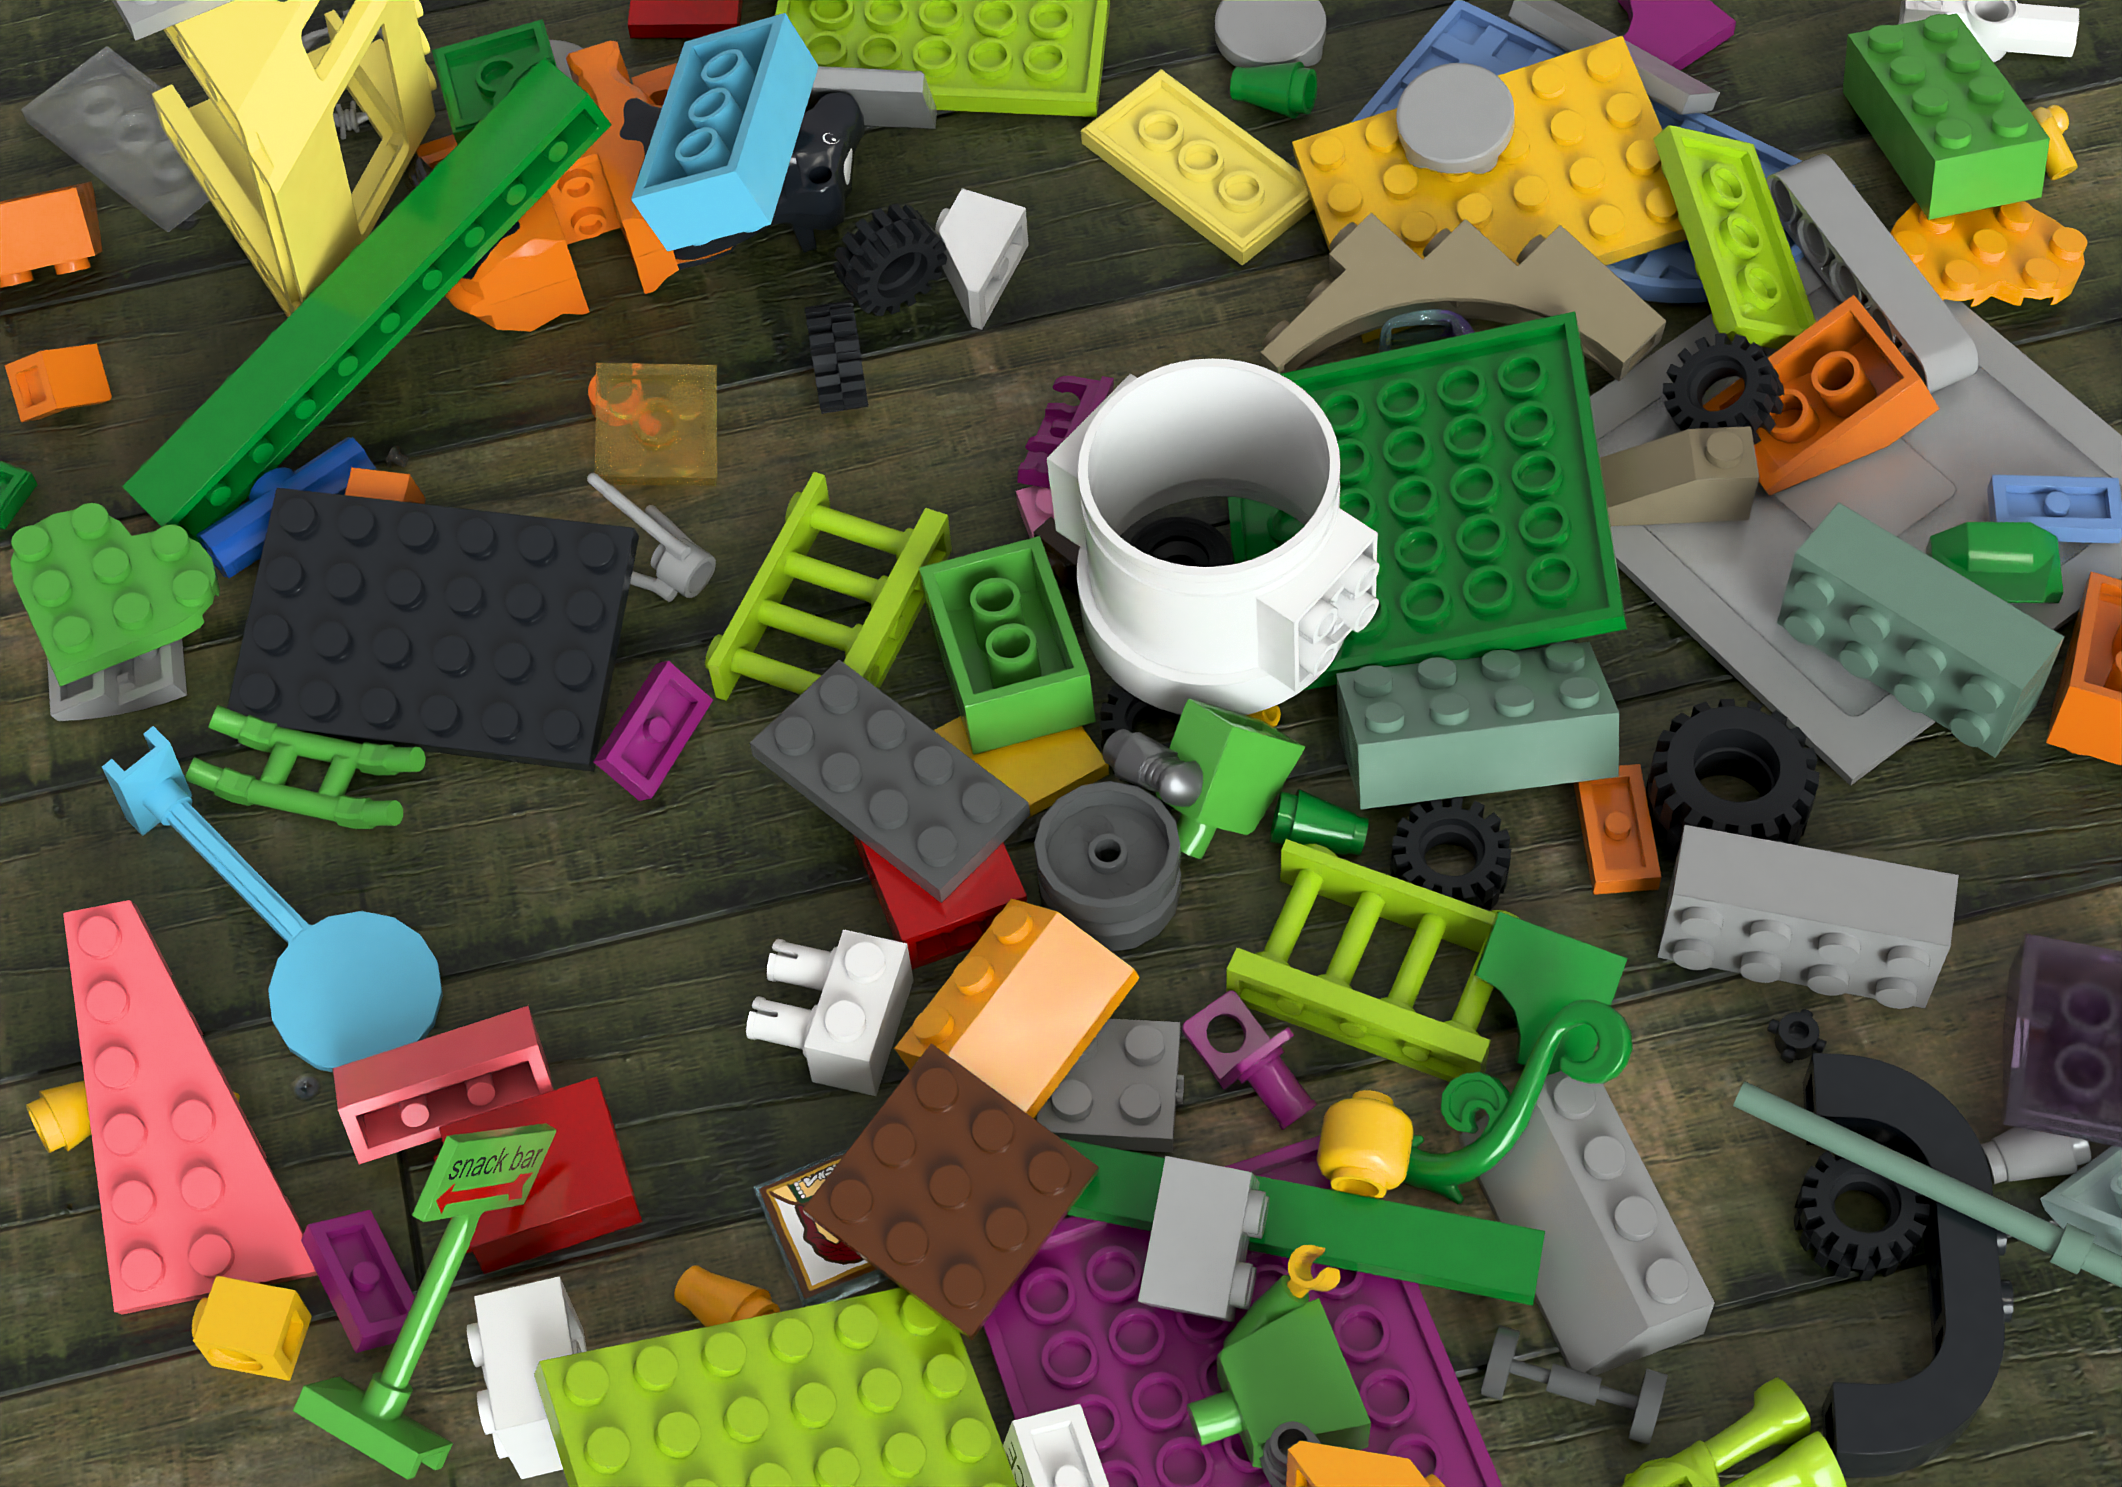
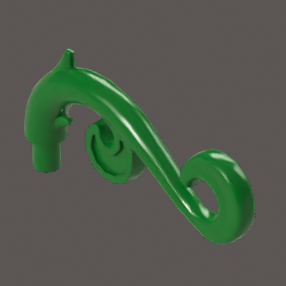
M1576 1000L1563 1007L1547 1024L1538 1038L1511 1094L1499 1079L1484 1072L1465 1073L1450 1081L1443 1091L1441 1099V1113L1447 1124L1459 1132L1475 1134L1479 1130L1475 1121L1476 1112L1480 1109H1484L1488 1114V1124L1481 1136L1474 1142L1460 1150L1449 1153H1431L1421 1150L1417 1147L1424 1142V1137L1413 1135L1408 1171L1402 1183L1441 1195L1457 1205L1463 1203L1464 1197L1457 1185L1473 1181L1492 1169L1513 1148L1528 1126L1554 1054L1563 1035L1572 1028L1583 1024L1590 1025L1595 1030L1599 1044L1594 1056L1586 1061H1574L1569 1056L1564 1055L1560 1058L1559 1067L1563 1073L1573 1080L1587 1084H1604L1618 1077L1628 1065L1633 1049L1632 1035L1625 1018L1611 1005L1596 1000Z

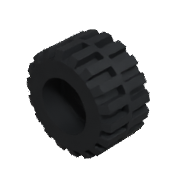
M1734 698L1720 699L1717 708H1711L1707 702L1694 705L1691 717L1681 712L1672 719L1669 731H1662L1653 754L1645 792H1647L1650 817H1652L1651 824L1654 838H1666L1664 851L1673 859L1678 854L1684 825L1793 845L1799 844L1801 836L1804 835L1815 800L1820 772L1815 771L1818 759L1814 748H1804L1807 736L1799 727L1789 730L1785 726L1787 716L1777 710L1771 715L1761 712V703L1748 700L1747 707L1735 706ZM1715 775L1737 777L1751 784L1762 797L1748 802L1724 800L1710 793L1700 783V780Z

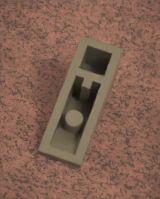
M1751 426L1687 429L1600 457L1611 526L1743 521L1750 518L1759 481Z

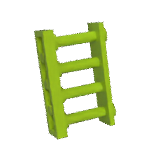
M813 472L803 492L797 491L792 496L787 507L785 524L723 635H716L708 648L705 666L710 673L715 697L727 701L741 675L799 695L821 676L754 653L767 626L844 651L846 658L843 663L880 689L925 603L919 567L946 561L952 551L948 515L925 508L915 528H907L904 532L831 509L825 475ZM819 531H823L896 555L897 562L889 576L883 575L878 580L806 555ZM797 578L871 603V611L863 625L858 623L851 628L780 603L793 579Z
M1286 839L1281 849L1280 881L1292 885L1291 891L1263 952H1256L1254 954L1236 947L1226 971V992L1230 990L1235 991L1246 1007L1448 1082L1465 1073H1485L1491 1040L1481 1037L1476 1030L1494 987L1474 974L1496 913L1502 912L1516 918L1519 917L1503 910L1488 911L1338 858L1334 852L1321 845H1302ZM1317 895L1351 906L1354 910L1326 973L1314 976L1290 967L1287 962ZM1379 917L1416 930L1388 997L1381 999L1355 991L1350 986ZM1442 939L1479 952L1453 1017L1445 1022L1418 1014L1413 1009Z

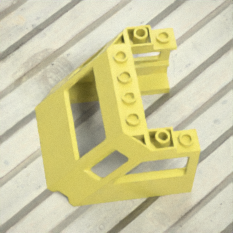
M234 0L163 29L210 99L188 108L172 84L152 93L162 129L287 317L308 298L315 288L328 278L356 246L361 244L370 235L436 116L431 92L437 89V84L424 57L430 53V47L424 32L418 25V18L423 16V9L419 0H355L344 21L341 20L335 10L325 13L331 43L309 53H306L303 47L301 34L320 0H288L285 2L278 0ZM381 27L384 42L381 38L372 42ZM345 88L362 112L367 114L369 122L382 139L352 194L333 119L335 105Z

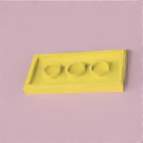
M1162 69L1081 130V140L1084 146L1242 266L1314 209L1300 171Z

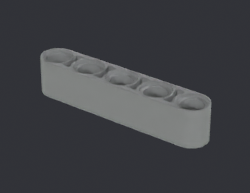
M1822 153L1767 177L1768 187L1781 224L1840 303L1855 295L1921 377L1930 394L1975 374L1978 370L1979 359L1972 338L1832 158Z

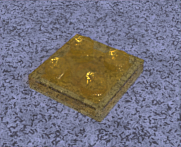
M596 363L595 473L609 484L716 486L717 365Z

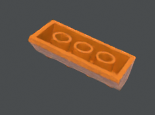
M91 181L0 201V288L34 280L32 270L54 265L56 275L90 268L91 265L88 257L95 256L103 251L95 193Z

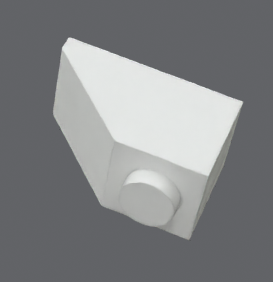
M962 188L951 209L945 208L940 213L935 232L947 248L944 252L947 256L946 265H942V268L971 326L982 330L1028 247L1026 208Z

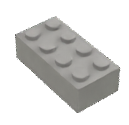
M1684 825L1668 891L1658 958L1673 960L1679 966L1692 970L1715 968L1741 973L1745 978L1760 983H1770L1778 980L1804 985L1814 992L1823 995L1836 996L1846 993L1873 998L1880 1004L1891 1008L1903 1009L1912 1006L1925 1008L1951 947L1959 875Z

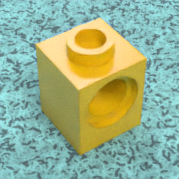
M216 1276L209 1297L202 1298L195 1309L192 1320L193 1342L211 1366L290 1381L312 1315L296 1290Z

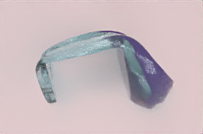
M1426 309L1396 315L1385 322L1380 332L1377 353L1390 351L1391 346L1427 343L1475 333V331L1462 316L1449 310ZM1416 325L1445 326V328L1391 335V329Z

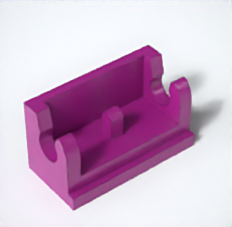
M1062 376L1055 380L1052 387L1053 390L1060 393L1070 392L1075 394L1079 398L1080 404L1077 406H1070L1066 403L1047 404L1044 419L1036 436L1030 437L1026 443L1025 448L1029 452L1024 462H1021L1018 468L1017 483L1050 489L1047 457L1113 392L1114 378L1102 376L1101 380L1098 381L1076 376Z

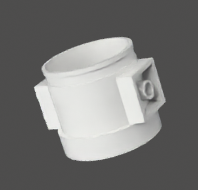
M1212 358L1177 362L1147 372L1138 378L1129 374L1047 457L1056 531L1080 546L1077 561V584L1082 622L1089 646L1103 669L1116 683L1130 694L1150 705L1180 715L1188 698L1244 715L1271 708L1297 695L1312 684L1330 666L1342 646L1344 638L1352 630L1359 632L1364 629L1378 608L1379 601L1376 598V578L1380 567L1379 563H1377L1378 533L1340 509V455L1333 428L1323 410L1310 395L1294 382L1274 371L1247 362ZM1210 496L1239 497L1262 502L1286 512L1305 525L1294 537L1267 554L1238 564L1216 567L1186 566L1160 560L1143 553L1120 537L1131 525L1157 509L1187 499Z

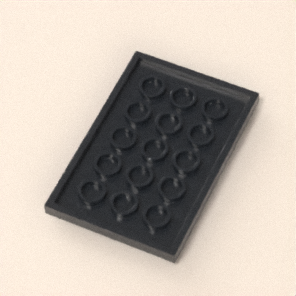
M277 488L227 708L245 716L250 714L264 721L277 723V727L360 744L369 742L378 745L392 744L394 747H420L426 752L594 772L596 764L593 761L598 754L639 535L635 528Z

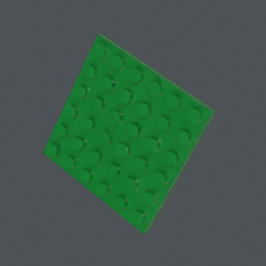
M1575 311L1280 374L1294 382L1315 400L1333 428L1340 455V509L1378 533L1377 563L1380 566L1376 578L1378 608L1364 629L1359 632L1352 630L1344 638L1342 646L1330 666L1304 690L1336 685V673L1357 671L1366 666L1391 667L1415 664L1436 657L1449 660L1473 659L1483 657L1486 653L1493 650L1515 651L1627 629L1581 336ZM1228 497L1231 543L1235 564L1252 560L1271 552L1294 537L1305 526L1293 516L1268 504L1251 499Z

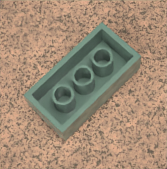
M1839 502L1795 552L1777 624L1785 628L1798 642L1816 647L1840 662L1850 674L1858 678L1868 679L1894 695L1907 709L1923 713L1949 729L1962 743L1971 747H1978L1996 758L2037 706L2064 639L2063 635Z
M1557 642L1543 648L1519 651L1493 650L1486 653L1483 657L1473 659L1449 660L1436 657L1415 664L1391 667L1372 665L1362 667L1357 671L1336 673L1339 737L1360 809L1619 777V710L1590 642Z

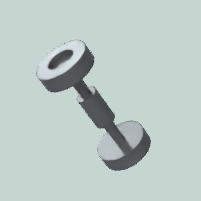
M1499 1325L1486 1369L1481 1395L1502 1401L1509 1374L1512 1373L1547 1384L1546 1391L1593 1406H1595L1598 1399L1635 1410L1628 1439L1650 1445L1667 1382V1374L1646 1368L1639 1396L1602 1386L1601 1377L1553 1363L1552 1369L1549 1370L1515 1360L1514 1355L1520 1331Z

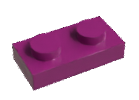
M669 660L655 664L593 763L637 800L651 799L713 699Z
M371 1209L308 1224L301 1242L355 1353L395 1343L415 1297Z

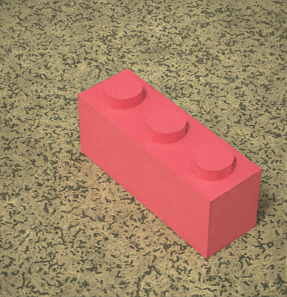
M529 1006L333 1068L338 1111L358 1164L441 1138L439 1127L554 1090L548 1062Z

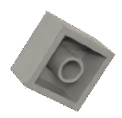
M1165 1156L1138 1299L1139 1302L1152 1307L1233 1323L1237 1308L1249 1310L1257 1268L1253 1267V1264L1245 1263L1250 1237L1262 1239L1269 1207V1196H1266V1192L1259 1191L1260 1182L1252 1172Z

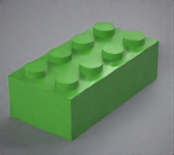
M1957 13L1950 15L1936 14L1924 20L1898 25H1879L1871 30L1848 34L1843 94L1928 220L2042 197L2050 138Z

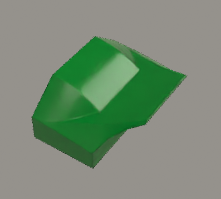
M1965 522L1931 535L1926 547V554L2007 603H2060L2063 595L2058 538L2031 522Z

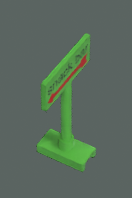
M544 1123L446 1137L412 1216L422 1222L451 1217L452 1219L438 1244L383 1371L373 1374L366 1391L341 1376L304 1385L293 1412L407 1480L415 1477L421 1462L433 1470L442 1469L453 1443L403 1414L413 1391L409 1384L410 1378L469 1248L481 1214L485 1211L524 1205L557 1129Z

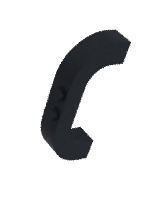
M1813 1053L1803 1080L1804 1109L1993 1196L1990 1169L1976 1134L1959 1110L1938 1090L1914 1074L1880 1060L1856 1055ZM1806 1141V1145H1815L1811 1142ZM1926 1197L1923 1204H1930V1216L1925 1225L1927 1227L1924 1231L1932 1332V1361L1919 1374L1897 1383L1862 1384L1833 1382L1822 1405L1823 1437L1829 1444L1843 1476L1847 1478H1875L1894 1475L1923 1465L1942 1454L1969 1427L1990 1392L2000 1368L2005 1342V1322L2009 1323L2013 1314L2012 1284L2009 1279H2001L1999 1256H2004L2006 1252L2007 1234Z

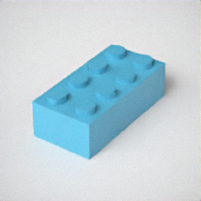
M786 13L684 42L631 197L632 202L667 251L691 245L700 246L714 239L741 232H755L764 226L771 225L819 67Z

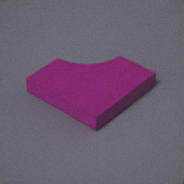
M1617 0L1628 13L1630 22L1629 30L1623 36L1624 40L1680 71L1734 35L1736 21L1710 0Z

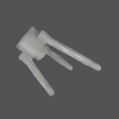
M590 473L587 476V481L590 485L660 542L651 558V567L656 570L657 578L633 571L630 585L652 591L668 602H671L678 592L686 598L697 596L708 584L716 567L715 558L696 545L654 505H648L644 512L598 474Z

